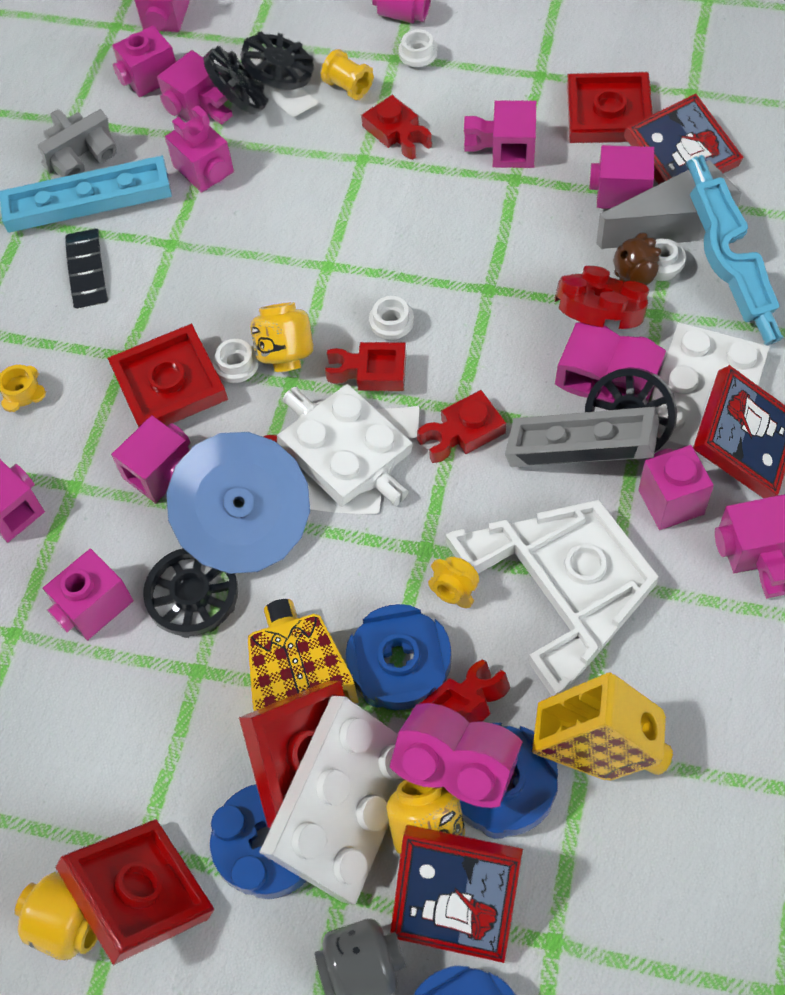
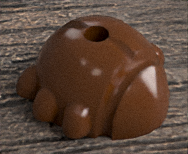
M639 233L635 238L624 241L616 250L613 258L615 276L624 282L636 281L645 285L651 283L658 272L659 265L657 263L661 254V249L655 247L656 239L648 238L646 233Z

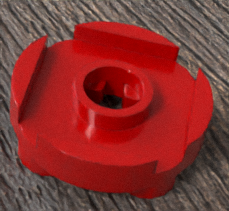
M588 265L583 268L582 274L562 276L558 281L554 299L555 302L560 300L558 309L563 314L581 323L604 328L606 319L620 320L618 329H630L641 325L644 321L648 307L649 287L636 281L624 282L609 277L610 272L607 269Z

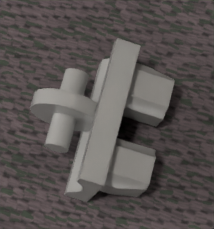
M60 109L50 113L54 126L43 132L46 140L37 144L43 158L41 161L43 167L49 174L55 171L61 177L83 173L85 171L84 164L79 156L88 151L92 153L98 163H103L116 155V145L109 132L108 117L102 109L95 111L85 118L79 112L67 118Z

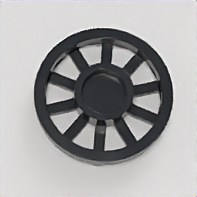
M259 31L257 35L244 40L240 54L242 65L251 76L268 86L285 90L299 89L310 82L314 71V59L312 55H309L302 48L303 44L299 41L295 43L284 38L281 33L272 35ZM250 48H254V49H256V50H258V51H260V52L248 51V50H249ZM250 58L261 59V62L255 65ZM293 68L301 72H304L305 74L300 77ZM289 75L292 77V79H282L288 77Z
M221 46L210 49L204 56V66L210 79L231 103L244 112L254 115L259 114L265 108L269 99L263 92L265 89L263 83L258 82L246 71L238 60L236 53L233 51L228 53ZM248 95L250 96V98L252 99V101H253L255 104L250 103V100H249Z
M621 368L603 376L592 387L585 404V412H595V407L606 410H620L645 407L656 408L666 404L668 418L658 415L659 424L666 426L662 436L656 438L654 453L669 440L676 428L677 405L674 393L658 375L641 368ZM626 376L625 395H622L612 382L613 379ZM634 376L647 380L639 394H635ZM655 385L663 397L648 402L645 398ZM604 386L616 399L613 403L597 399Z
M182 548L167 554L154 565L146 578L143 598L150 617L158 627L171 634L189 638V636L200 635L209 631L211 633L234 612L238 598V581L235 574L226 573L229 581L210 584L209 582L221 571L212 568L207 574H204L201 571L202 564L194 559L193 568L183 570L179 561L194 557ZM170 566L176 572L171 581L160 577ZM156 585L169 590V595L158 598L153 597ZM229 590L226 601L212 596V593ZM175 603L163 617L155 609V607ZM209 604L220 610L210 617L205 606ZM181 610L185 611L183 625L171 623ZM198 611L203 622L191 625L193 612Z

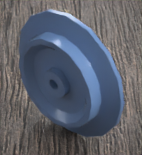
M251 432L219 433L195 444L175 466L166 492L168 522L180 546L202 565L228 574L259 572L283 560L302 538L310 514L308 483L296 459L275 441ZM233 500H240L243 503V507H235Z

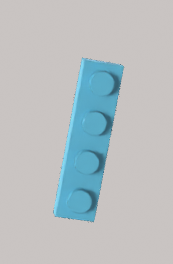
M161 155L1 190L2 222L7 232L10 233L172 197L167 167L164 157Z

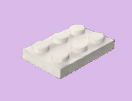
M678 322L660 374V378L674 393L677 405L676 428L671 437L660 449L671 448L677 450L688 445L693 447L718 370L731 365L748 379L759 385L770 346ZM657 387L651 401L663 397ZM666 404L655 408L659 416L668 418ZM659 424L658 438L662 436L666 426ZM696 452L700 461L713 464L708 459H706L698 452Z
M331 696L259 853L337 900L356 905L389 826L386 812L387 802L396 791L398 785L405 780L389 767L398 734L347 697Z

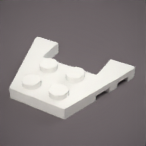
M599 500L540 512L536 514V518L510 524L507 520L488 523L487 529L465 533L464 529H460L446 534V544L454 556L470 563L478 574L512 554H516L571 630L529 655L530 666L551 696L568 690L653 590L659 577Z

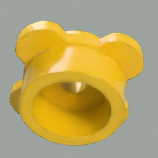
M12 365L0 373V392L3 396L1 406L5 411L15 412L20 406H26L32 402L37 403L44 399L46 390L37 381L39 372L35 367Z
M459 557L434 560L431 564L434 575L428 581L430 589L447 603L457 604L462 608H470L474 603V599L471 596L472 591L477 588L479 583V576L475 568Z

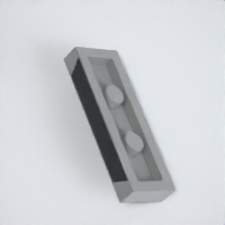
M655 407L513 418L505 456L510 467L654 458L659 417Z

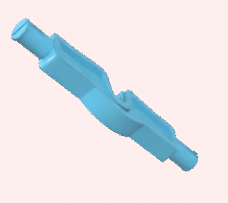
M695 156L686 163V166L689 168L696 185L691 191L690 197L705 230L704 251L707 260L714 272L723 281L728 283L745 322L755 320L764 345L774 344L784 337L773 316V313L779 308V302L771 287L763 258L757 252L737 254L730 250V243L742 239L747 234L748 224L734 202L725 180L722 177L713 179L705 161V156Z

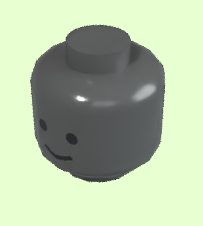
M365 919L327 932L323 937V950L314 952L325 995H392L397 987L395 971L406 968L396 932L384 935L381 925L374 919Z

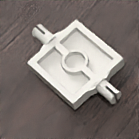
M346 384L324 401L314 404L297 387H293L291 391L288 390L283 397V403L287 404L300 417L277 435V443L294 457L299 467L341 507L358 494L370 491L373 488H377L394 506L399 505V502L406 498L409 491L397 482L390 473L395 465L411 454L413 443L351 386Z

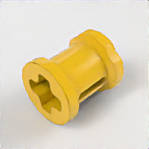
M340 49L333 50L326 57L321 69V79L323 82L330 86L336 84L347 90V95L354 100H360L369 91L374 79L372 67L367 64L358 65L349 60L347 53Z

